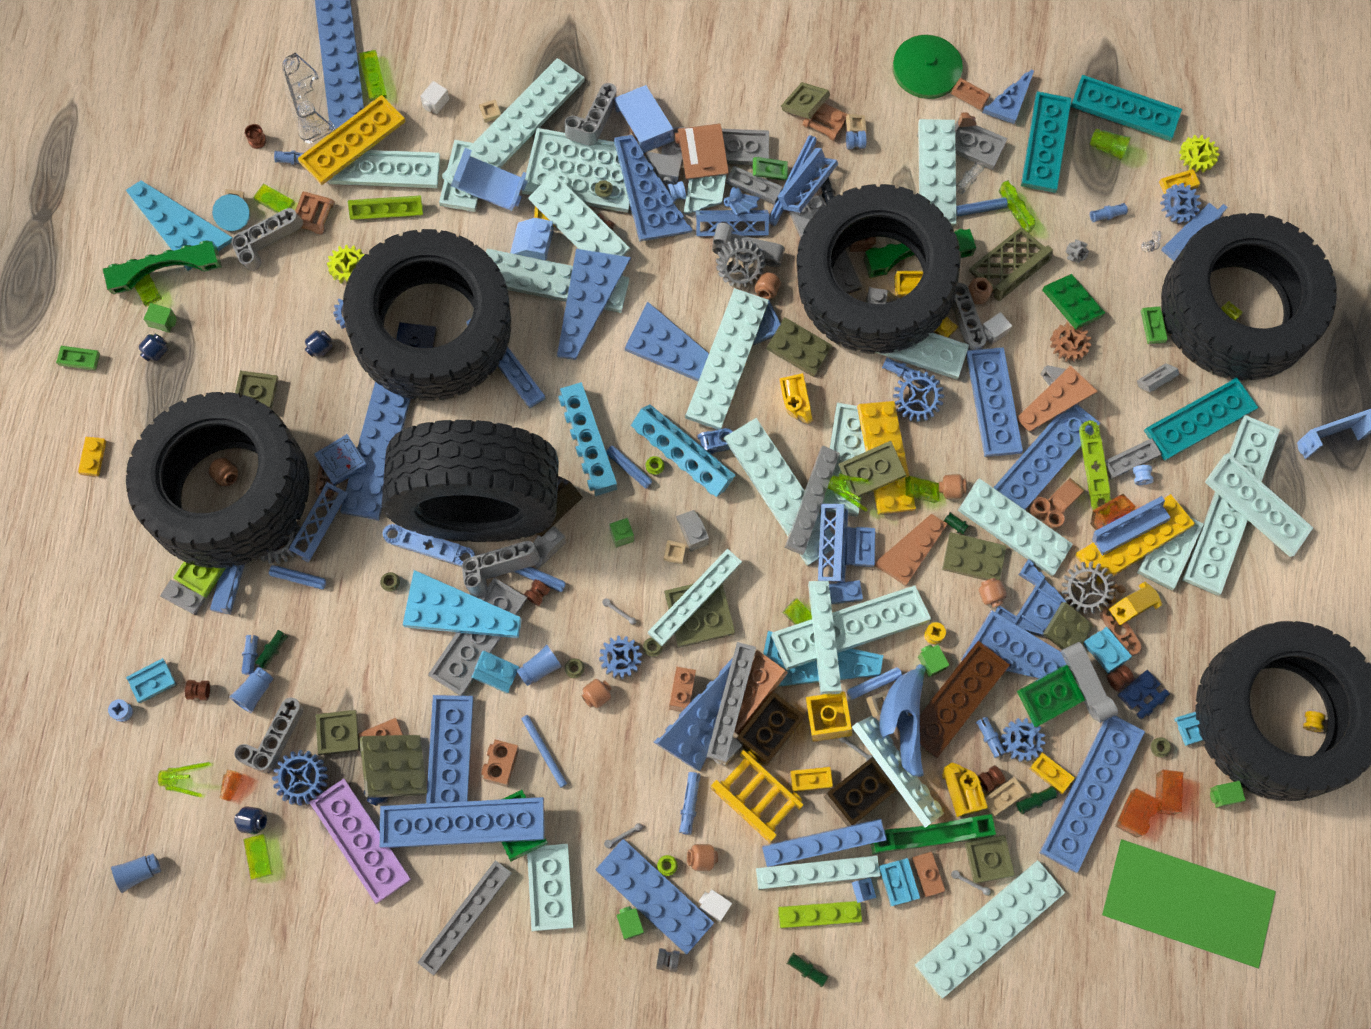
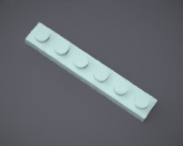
M727 549L648 631V634L663 646L740 566L742 561Z
M809 581L808 588L820 694H840L842 690L829 581Z
M868 856L756 868L758 890L874 878L880 877L878 857Z

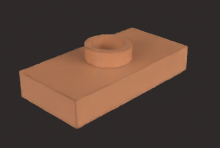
M962 78L958 80L951 91L952 95L979 110H982L991 95Z
M393 718L360 732L358 735L361 738L362 736L403 735L397 719Z
M932 851L912 857L925 898L944 892L945 889Z

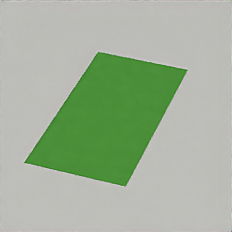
M1121 839L1102 915L1259 969L1276 891Z

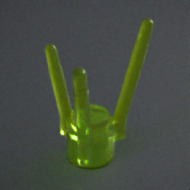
M841 473L839 476L833 475L828 483V489L867 512L868 509L854 500L861 501V498L846 490L847 482L845 480L867 483L868 479L846 476Z
M210 762L160 770L158 773V785L165 786L166 790L202 797L201 793L174 785H177L179 779H189L191 777L189 774L184 775L177 772L210 766Z

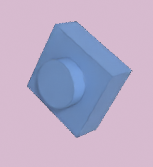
M871 878L852 882L857 903L876 898Z

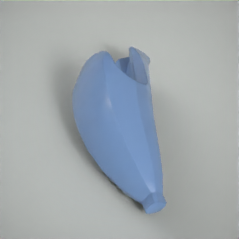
M922 664L917 665L916 669L910 670L895 681L887 693L880 714V733L883 740L887 735L894 733L896 726L900 731L902 767L912 776L918 777L924 775L920 751V698L926 668Z

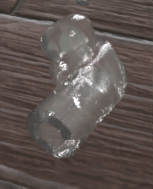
M1153 231L1152 239L1141 244L1142 251L1153 252L1157 250L1160 246L1162 233L1160 231Z

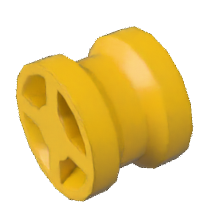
M938 622L931 623L924 632L925 640L933 645L939 644L946 635L945 627Z
M1306 711L1304 715L1306 722L1303 723V729L1312 732H1323L1324 726L1322 723L1326 715L1320 712Z

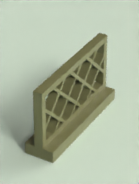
M1021 227L971 266L969 272L976 278H987L989 282L990 278H1000L999 284L996 286L992 284V292L994 293V298L1001 301L1047 264L1052 258L1053 249L1049 245L1046 247ZM1021 234L1026 238V242H1016V238ZM1005 246H1013V252H1003V248ZM1016 247H1026V253H1016ZM1029 247H1037L1040 251L1029 253ZM1000 257V263H990V258ZM1003 257H1013V263H1003ZM1016 257H1026V262L1016 263ZM987 267V273H979L976 269ZM990 267L1000 268V274L990 273ZM1003 268H1013V272L1011 274H1003Z

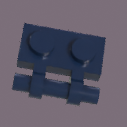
M1147 669L1117 696L1130 710L1137 706L1140 711L1136 715L1142 720L1144 717L1150 716L1158 705L1164 704L1170 693L1166 689L1161 693L1156 690L1161 684ZM1150 695L1153 700L1146 704L1143 699Z

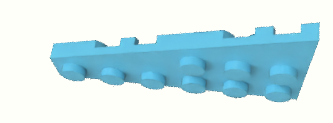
M142 180L126 189L128 195L171 250L181 249L185 245H198L200 242L208 240L213 241L219 251L232 243L233 238ZM184 266L187 271L192 269V267Z

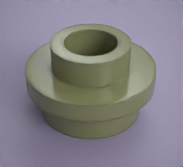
M606 180L599 181L595 185V193L600 198H607L613 192L612 184Z
M388 572L380 580L381 587L385 591L393 592L400 586V578L397 574ZM389 580H394L392 585H387Z
M652 637L648 638L643 644L645 654L650 657H656L662 652L663 646ZM655 645L657 648L652 651L649 649V646Z
M570 659L565 664V672L571 678H579L584 673V664L579 659ZM577 666L578 671H571V667Z
M1162 737L1154 739L1150 746L1152 753L1160 758L1166 757L1171 751L1169 741ZM1158 744L1163 747V751L1158 750Z

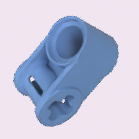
M724 428L702 432L697 437L701 442V447L708 453L713 454L730 450L728 444L721 439L733 431Z

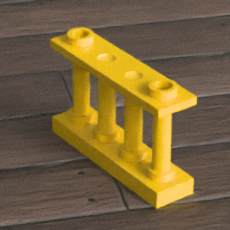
M743 750L740 753L743 761L724 781L719 782L715 780L710 789L763 838L771 843L776 837L774 833L776 831L775 827L794 806L798 810L803 807L802 799L795 792L791 794L758 764L754 754L750 751L746 753ZM750 765L758 774L739 795L736 794L734 796L729 791L730 786ZM765 779L773 788L754 809L751 808L749 810L744 805L746 798ZM780 792L788 802L769 823L766 822L764 824L759 819L761 817L760 813Z

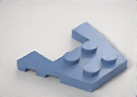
M1028 559L1018 575L1035 585L1033 591L1017 616L1000 605L995 612L1027 632L1047 638L1043 635L1045 629L1061 603L1066 601L1046 581L1045 576L1034 567V563Z

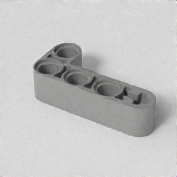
M605 83L601 86L585 119L577 116H569L565 119V136L567 139L585 145H594L598 141L615 106L614 98L617 92L615 85Z
M287 208L235 235L232 239V246L239 261L250 271L259 269L261 259L257 251L299 230L303 225V220L294 209Z
M726 223L717 224L712 245V251L718 255V252H724L722 246L728 247V241L734 244L735 238L739 242H741L742 238H745L746 242L750 239L753 244L757 243L759 248L762 249V255L765 256L763 262L766 266H781L785 251L784 246L732 234L733 227ZM740 251L739 253L744 254L747 251Z
M958 283L956 292L961 293L962 296L955 295L952 309L964 342L969 344L968 351L983 349L986 343V336L967 285ZM961 308L966 309L968 312L962 311ZM967 324L972 325L974 328H969Z
M524 541L467 558L462 564L464 585L472 596L480 598L487 592L486 579L534 566L539 562L540 555L531 541Z
M1077 642L1061 650L1063 659L1085 699L1084 703L1091 717L1101 723L1117 715L1118 709L1113 700L1106 695L1083 645Z
M292 697L285 699L259 748L256 749L250 745L241 744L235 749V758L242 764L261 773L271 772L303 713L302 704ZM290 706H291V707H294V706H295L296 709H295V710H289V707H290ZM282 722H287L286 729L279 731V725ZM277 740L276 748L269 749L270 742ZM249 750V757L242 759V753ZM264 758H267V765L265 767L260 768V761Z

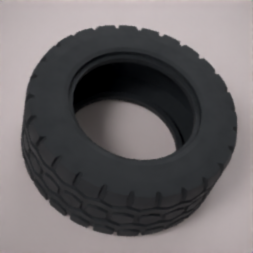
M876 184L861 186V189L857 187L843 192V195L838 194L826 203V206L823 205L813 215V219H810L798 245L796 262L799 295L807 316L822 334H826L828 339L838 345L842 344V347L853 351L860 350L861 353H892L894 350L901 351L912 347L914 343L918 344L929 336V333H933L941 325L942 320L948 315L956 295L961 256L956 234L953 233L954 229L951 223L935 204H930V200L919 193L914 194V191L900 186L895 188V185L880 184V187H877ZM870 237H886L901 242L916 255L921 264L923 276L917 286L906 296L889 303L872 304L853 298L839 286L832 272L834 264L840 254L853 243Z
M1246 213L1233 214L1229 217L1219 218L1202 227L1189 239L1173 262L1162 286V316L1164 317L1168 333L1172 334L1171 339L1178 349H1183L1182 353L1190 361H1197V366L1208 372L1212 370L1213 374L1224 378L1230 376L1231 379L1258 380L1277 375L1292 367L1324 335L1333 319L1336 307L1337 286L1335 276H1332L1333 269L1328 259H1324L1326 255L1319 245H1313L1314 240L1304 231L1300 233V228L1289 222L1284 224L1283 219L1270 215L1265 218L1264 214L1249 213L1248 215ZM1240 267L1263 276L1273 285L1281 298L1283 305L1282 324L1272 328H1253L1230 318L1219 307L1213 296L1210 284L1211 273L1222 268Z
M422 229L421 232L417 230L403 232L402 236L396 234L385 239V243L380 242L369 250V254H365L360 259L356 268L353 269L349 276L342 305L345 328L354 354L364 371L376 383L383 385V388L395 394L400 393V396L415 400L419 398L424 401H435V398H439V400L453 398L455 394H458V396L472 390L473 386L477 387L488 378L487 375H491L500 364L499 360L503 359L511 336V312L507 285L494 260L482 248L474 245L467 238L460 235L457 237L455 233L443 230L439 233L436 229ZM423 284L449 286L463 294L474 308L472 318L466 329L456 339L445 345L434 348H416L405 345L386 331L384 320L390 305L406 290Z
M222 392L206 393L205 397L199 394L187 398L185 403L180 401L170 406L168 412L164 410L153 419V425L149 424L140 435L142 439L136 441L131 451L132 457H129L127 463L126 489L129 504L134 511V515L144 528L170 554L178 559L206 568H230L233 564L240 566L250 563L252 558L257 560L268 554L270 548L275 549L285 540L284 536H289L296 527V520H300L306 507L305 502H307L310 484L306 457L283 420L264 403L233 392H225L224 394ZM231 448L246 449L258 454L256 477L248 491L238 501L222 510L211 513H193L183 510L181 494L184 482L191 470L201 460L215 452Z
M440 420L435 421V423L426 422L417 426H411L395 434L386 448L382 495L383 510L387 518L391 519L396 525L412 532L416 531V533L421 535L433 536L439 539L463 542H501L530 537L549 528L557 514L558 456L554 447L547 440H543L539 435L530 433L525 429L513 428L507 424H494L489 421Z
M1279 621L1259 626L1222 649L1211 660L1209 667L1202 674L1201 684L1198 685L1196 702L1198 704L1195 705L1196 720H1199L1200 723L1197 725L1199 734L1205 742L1204 747L1211 759H1215L1216 766L1225 775L1228 774L1230 776L1229 779L1233 782L1240 781L1241 787H1246L1247 791L1261 797L1266 796L1268 799L1285 801V799L1287 801H1300L1314 798L1355 781L1371 766V664L1364 661L1366 657L1355 646L1351 647V643L1339 634H1333V631L1327 628L1300 621ZM1279 668L1294 672L1313 685L1321 696L1327 712L1328 728L1323 744L1313 756L1294 755L1279 749L1267 740L1257 727L1251 712L1250 693L1253 682L1262 669Z

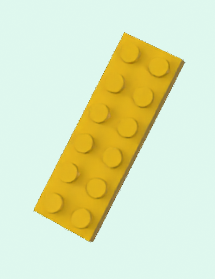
M381 95L299 156L298 161L321 185H324L406 122L405 118Z
M895 402L859 404L857 410L865 451L892 441L906 473V477L873 491L878 515L914 511L916 506Z
M1170 494L1164 498L1165 502L1163 505L1171 517L1169 521L1103 556L1094 542L1078 551L1075 556L1080 563L1085 562L1086 567H1089L1090 561H1093V568H1096L1097 564L1100 563V571L1107 568L1108 570L1104 574L1106 576L1109 574L1115 576L1192 528L1195 523ZM1098 575L1095 582L1099 586L1104 582Z

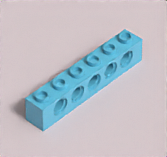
M582 382L560 388L559 402L561 407L565 406L566 412L564 416L567 424L571 423L572 429H570L572 440L577 441L578 446H575L578 457L582 456L584 463H581L584 474L588 473L590 480H587L590 492L594 491L596 497L617 490V482ZM572 404L580 405L578 408L575 409L570 407ZM579 420L586 422L584 425L576 424ZM584 437H590L592 439L589 442L582 441ZM590 454H596L597 458L589 459L588 456ZM602 471L603 475L595 476L594 472Z
M651 404L641 408L630 425L639 435L644 436L652 446L662 451L665 457L674 461L681 470L686 471L695 482L700 483L710 494L716 497L725 492L736 476Z

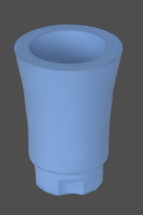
M546 645L533 658L524 663L523 667L519 668L517 672L524 683L529 686L533 681L534 683L542 677L561 668L562 665L548 645Z
M258 667L229 698L242 709L252 714L273 678L266 671Z
M154 853L124 864L111 866L114 880L121 893L161 872L160 864Z

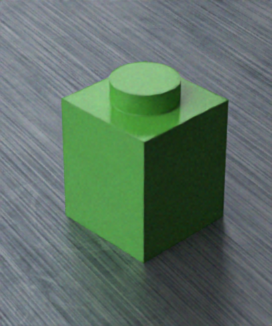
M150 303L143 320L148 327L170 333L171 328L176 324V315L171 308Z
M628 518L609 524L610 533L616 548L634 542V534Z
M928 645L921 649L922 652L918 658L926 668L925 672L928 677L934 676L948 668L949 663L939 645L934 647Z
M1240 781L1216 785L1210 788V798L1215 803L1216 808L1246 801Z
M631 906L620 909V914L616 916L624 940L644 934L637 909H632Z

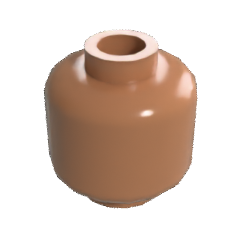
M769 272L761 274L755 285L757 295L768 300L775 298L781 286L779 277Z
M975 278L968 286L974 304L979 305L987 302L992 293V284L986 278Z
M219 458L211 463L209 475L220 486L232 485L237 480L238 469L227 458Z
M961 474L945 475L943 481L939 482V493H943L946 499H961L964 494H967V481L963 479Z
M995 578L981 582V586L978 589L985 605H992V608L1002 605V600L1007 597L1002 581Z
M594 679L583 688L581 696L590 708H600L611 699L609 691L612 689L605 680L601 682L599 679Z
M694 844L687 852V863L695 871H711L714 865L718 863V852L710 844Z

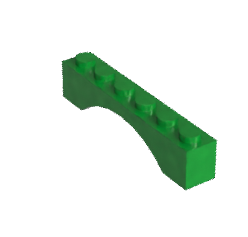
M958 229L953 233L956 234L961 258L973 256L976 245L971 230ZM902 243L896 245L888 244L882 248H870L865 252L863 260L869 278L887 275L896 264L915 254Z
M206 240L198 245H185L178 250H166L162 254L146 255L143 259H130L123 264H110L107 268H103V274L107 290L115 295L132 290L146 275L164 267L188 266L205 272L221 268L222 265L217 246L213 241Z
M989 814L931 824L927 827L916 826L886 829L887 839L871 843L870 845L872 855L990 838L996 835L993 816Z

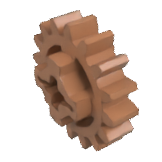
M1068 322L1064 326L1060 324L1050 338V341H1052L1050 347L1055 348L1053 354L1059 353L1058 358L1065 357V362L1069 358L1073 362L1077 358L1081 360L1084 355H1087L1088 349L1091 347V344L1088 343L1091 337H1086L1088 331L1083 332V327L1075 330Z

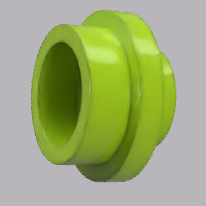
M657 456L650 457L645 464L647 472L652 475L660 474L664 470V461ZM657 464L658 468L654 469L651 466Z
M670 855L662 856L657 863L658 871L664 876L673 875L678 867L676 859ZM665 862H669L671 864L670 869L667 870L664 868L663 865Z

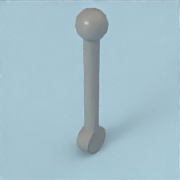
M603 599V606H609L626 618L631 625L636 624L637 620L634 617H629L612 605L609 599Z
M846 737L839 738L840 742H845L847 745H849L851 748H853L855 751H857L859 754L865 757L866 761L872 757V755H867L865 752H863L861 749H859L857 746H855L853 743L847 740Z
M637 823L634 828L618 837L606 840L604 846L611 848L613 843L635 831H641L643 828L642 824Z
M957 870L951 872L952 878H958L983 891L984 895L990 894L991 891L988 887L984 888L974 884L973 881L961 876Z

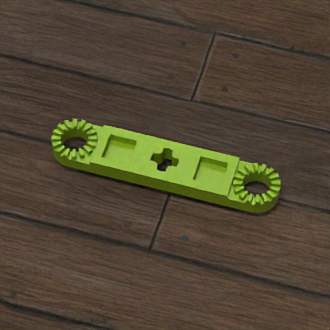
M1089 420L1081 424L1079 434L1091 507L1094 512L1104 514L1112 507L1099 425ZM1086 426L1093 428V435L1085 433ZM1094 462L1097 466L1099 465L1100 467L1099 469H1097V472L1095 469L1091 468V466L1094 465ZM1099 499L1105 501V509H1099L1097 505Z

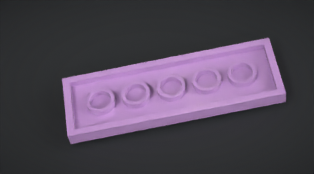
M342 779L317 796L315 800L313 799L309 802L375 904L380 903L411 881V878L391 848L381 849L379 847L380 831L345 779Z

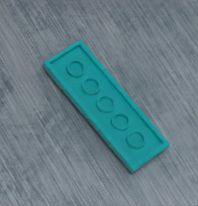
M1082 75L1070 106L1171 141L1182 112L1181 108Z
M1036 92L1021 179L1022 187L1056 193L1070 111V97Z
M1235 378L1144 429V432L1149 439H1153L1161 452V457L1166 461L1238 421L1244 415L1247 416L1258 409V406L1238 378Z

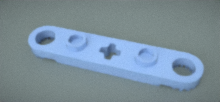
M389 524L383 529V538L388 544L460 567L463 564V561L460 560L463 553H469L471 557L475 556L474 551L469 547L467 548L444 539L434 538L433 536L421 535L416 533V531L406 530L396 524ZM396 530L398 535L396 538L390 539L387 536L388 532ZM431 541L434 547L426 550L424 544H428Z

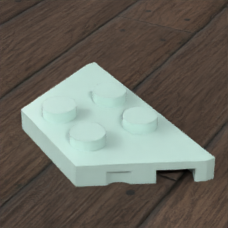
M726 174L689 179L684 214L722 204Z

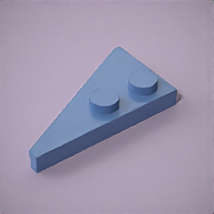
M1034 70L1026 72L1020 80L1010 85L990 105H986L982 113L1015 124Z

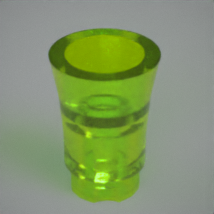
M1096 129L1089 145L1122 161L1131 137Z

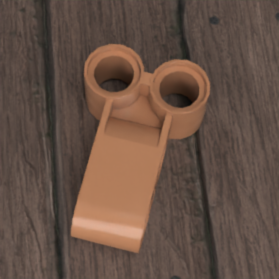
M1069 478L1048 500L1043 497L1035 499L1029 508V513L1037 519H1043V523L1056 532L1065 520L1062 513L1085 490L1073 479ZM1036 506L1042 507L1043 511H1039ZM1050 519L1056 520L1057 524H1053Z

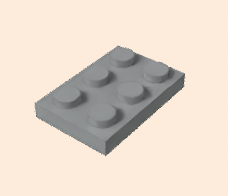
M957 120L955 124V154L993 170L1008 138L977 125L959 128Z

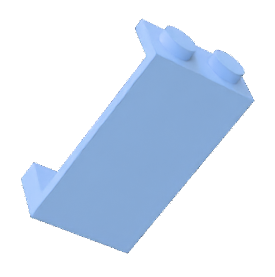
M646 85L614 98L616 112H622L644 153L674 141L673 128Z
M465 148L451 186L510 211L513 210L514 206L518 207L522 197L519 196L520 190L524 191L527 180H525L527 173L523 172L522 176L519 177L471 157L472 150Z
M1371 409L1311 429L1297 442L1299 452L1303 454L1304 459H1307L1323 446L1320 438L1348 428H1352L1357 440L1364 439L1371 433Z

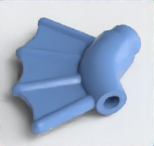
M733 187L730 196L724 199V204L727 207H731L734 214L738 216L741 213L749 214L751 209L757 208V201L760 198L742 194L739 187L737 189Z

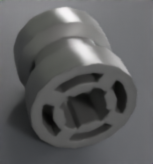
M659 948L656 969L663 970L665 968L671 972H677L680 951L667 952L666 949ZM671 956L669 965H667L668 957Z

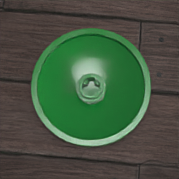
M918 35L907 39L899 46L894 56L892 68L897 83L907 93L918 98L935 99L943 97L952 91L961 78L963 63L958 50L947 40L934 35Z

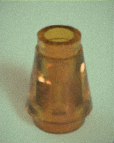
M227 769L226 774H223L219 798L231 801L243 781L241 779L243 774Z

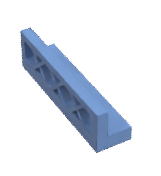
M815 148L779 193L778 199L783 210L800 213L836 168L838 161L825 158L822 148ZM801 201L798 206L794 205L796 202Z
M1208 203L1161 251L1175 261L1189 239L1205 225L1221 218L1228 207L1223 204L1219 209H1216L1211 203Z
M696 210V236H714L715 231L712 230L716 229L717 224L721 222H727L733 227L735 231L732 234L741 236L769 235L768 210H750L749 214L741 213L738 216L732 210ZM739 221H744L748 225L744 231H739L735 227ZM757 221H765V231H757L753 225ZM700 222H709L712 227L708 231H700Z
M327 482L289 550L301 556L302 560L309 563L348 493ZM328 488L338 493L336 499L327 502L325 497ZM325 506L327 515L317 518L315 510L317 507ZM316 522L317 533L308 535L306 530L307 524ZM304 539L308 543L305 553L295 548L297 542Z
M1161 496L1094 531L1092 541L1102 556L1169 521L1171 517L1163 507L1164 498Z
M821 504L818 581L845 582L848 507L845 504ZM826 509H836V516L831 521L826 517ZM832 526L835 530V536L829 540L825 536V531ZM831 545L834 549V555L828 560L824 555V550ZM830 564L833 568V577H823L824 568Z
M233 564L232 567L224 570L216 586L210 607L211 611L231 615L245 564L240 566Z

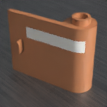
M720 123L677 129V133H674L675 143H679L681 147L686 180L729 174Z

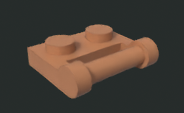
M823 103L810 119H804L803 126L811 127L829 136V139L834 141L845 124L848 114ZM813 119L816 120V121H818V122H820V123H822V124H824V125H826V126H828V127L833 128V130H831V129H829V128H827V127H825V126H823V125H821V124H819V123L813 121Z
M303 191L295 210L303 220L301 228L322 235L325 230L324 224L335 201ZM319 204H322L324 206L318 222L314 224L312 223Z

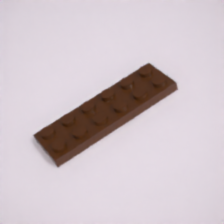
M977 641L921 712L920 746L937 759L1010 664L980 641Z

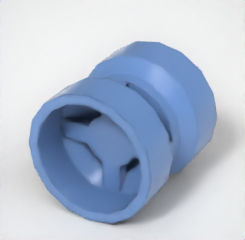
M865 130L858 133L853 131L846 132V147L848 150L854 149V147L859 149L866 148Z

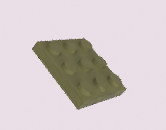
M693 584L664 591L668 610ZM723 584L675 633L678 648L735 635Z
M420 735L362 736L360 738L366 798L419 796L427 793Z

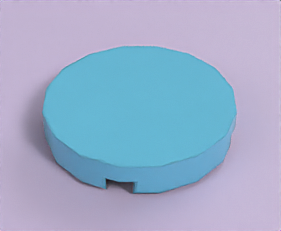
M227 194L216 200L213 205L212 215L219 227L227 231H237L247 225L250 219V210L243 198Z

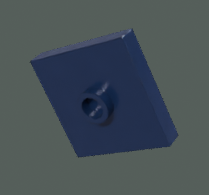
M399 322L396 340L411 347L434 348L437 328L436 326Z

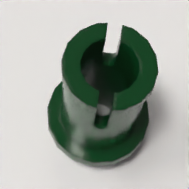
M949 512V515L944 519V522L957 530L956 533L958 534L961 533L963 535L969 527L967 521H962L952 512Z

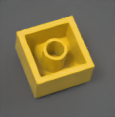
M842 691L840 694L806 697L813 742L852 736L845 691Z

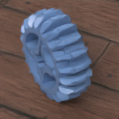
M917 371V377H914V373L910 372V379L904 375L905 383L899 380L898 384L901 388H894L896 392H899V394L893 395V398H899L898 401H895V405H901L897 411L901 412L904 409L903 417H906L908 413L911 414L909 417L910 421L913 420L914 416H917V422H920V416H923V419L926 421L928 420L927 414L933 418L935 415L932 410L939 412L940 409L936 405H943V402L938 400L944 398L943 394H938V392L943 391V387L937 388L936 386L940 384V381L938 380L933 383L932 381L935 376L932 375L928 379V372L924 373V377H921V371ZM913 382H924L929 386L919 389ZM908 386L912 397L904 402L903 392ZM933 390L934 402L930 407L927 404L926 395ZM915 392H925L921 401L919 399L918 401L913 400L916 395ZM919 404L925 410L914 411L909 406Z
M299 750L298 756H296L295 752H291L290 759L285 755L283 756L284 763L278 761L277 764L281 768L274 769L278 776L272 777V780L278 783H275L273 788L279 789L276 794L278 796L283 795L282 800L285 802L289 800L291 805H294L297 800V804L302 806L303 799L306 804H310V797L315 800L317 792L319 794L323 793L320 787H327V783L322 780L328 779L329 776L322 773L328 769L327 767H321L324 761L322 759L318 760L319 756L316 754L311 757L310 751H307L304 755V752ZM307 762L306 765L299 769L291 768L297 763ZM312 767L315 768L316 772L314 783L309 778ZM287 773L291 775L290 787L288 789L285 784ZM293 773L302 775L307 783L303 780L300 781ZM302 786H307L310 788L309 790L303 793H294L295 790L298 791L299 788H301Z

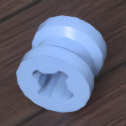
M682 181L675 185H667L668 192L674 201L679 198L682 200L686 199V192Z
M1140 465L1133 468V473L1136 476L1134 483L1136 485H1147L1154 482V478L1151 476L1152 466Z
M118 699L111 702L108 707V713L113 719L125 722L131 718L133 709L130 704Z

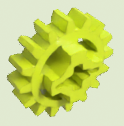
M1193 135L1192 139L1188 137L1183 142L1179 154H1181L1179 159L1185 160L1183 165H1189L1188 170L1195 168V172H1198L1199 169L1205 172L1206 169L1211 170L1213 165L1215 166L1220 155L1216 153L1219 148L1214 147L1215 141L1209 142L1210 137L1203 139V135L1199 138Z
M345 245V249L339 246V251L332 250L333 256H328L329 262L327 267L329 268V274L332 275L334 280L338 279L341 284L344 280L348 281L353 269L356 268L357 263L365 255L361 249L356 251L354 245L351 249L348 248V245Z

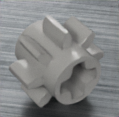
M1077 239L1075 242L1069 243L1066 248V253L1069 255L1067 259L1076 263L1085 260L1089 253V250L1086 248L1088 244Z

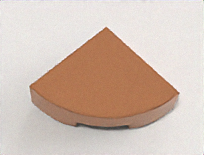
M962 112L958 120L959 128L976 126L975 116Z

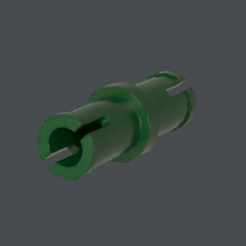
M277 630L269 644H265V649L257 661H255V664L266 670L273 657L279 654L278 650L288 636L284 635L282 631Z
M1050 786L1041 792H1034L1030 797L1017 802L1016 807L1020 814L1023 815L1036 807L1041 808L1044 803L1057 798V792L1053 786Z
M794 952L786 963L802 973V977L809 978L820 987H823L828 979V975L815 968L812 962L808 963Z

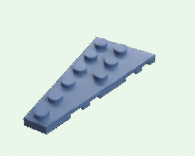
M633 135L615 137L614 143L639 242L691 233L692 228L684 220L681 211L677 209L673 198L661 179L653 171L654 168L648 163L643 155L644 152Z
M576 249L557 357L577 359L588 335L593 330L599 315H601L631 257Z
M649 302L646 303L625 346L626 352L695 381H699L709 355L708 352Z
M993 610L990 611L961 658L962 661L977 641H980L1010 664L1006 670L1009 672L1041 678L1066 665L1059 650Z
M732 659L722 668L719 676L707 684L704 692L698 694L679 714V718L674 724L669 725L665 729L666 732L653 742L697 771L701 770L707 757Z

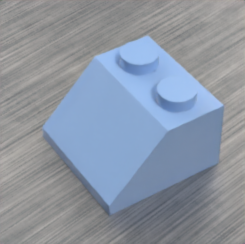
M532 218L519 222L510 253L546 260L554 232L553 221Z

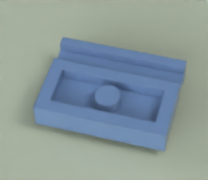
M848 527L846 565L874 567L875 528Z

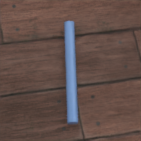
M528 715L522 717V722L560 788L567 785V782Z

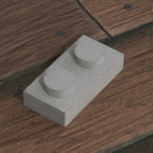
M1165 363L1137 380L1138 387L1148 392L1155 391L1161 385L1170 382L1178 376V368Z
M171 579L160 595L161 598L193 615L197 614L205 601L203 596Z

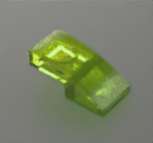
M150 274L146 275L134 286L145 307L149 306L150 303L163 299Z
M797 598L782 612L795 625L812 620L811 612Z

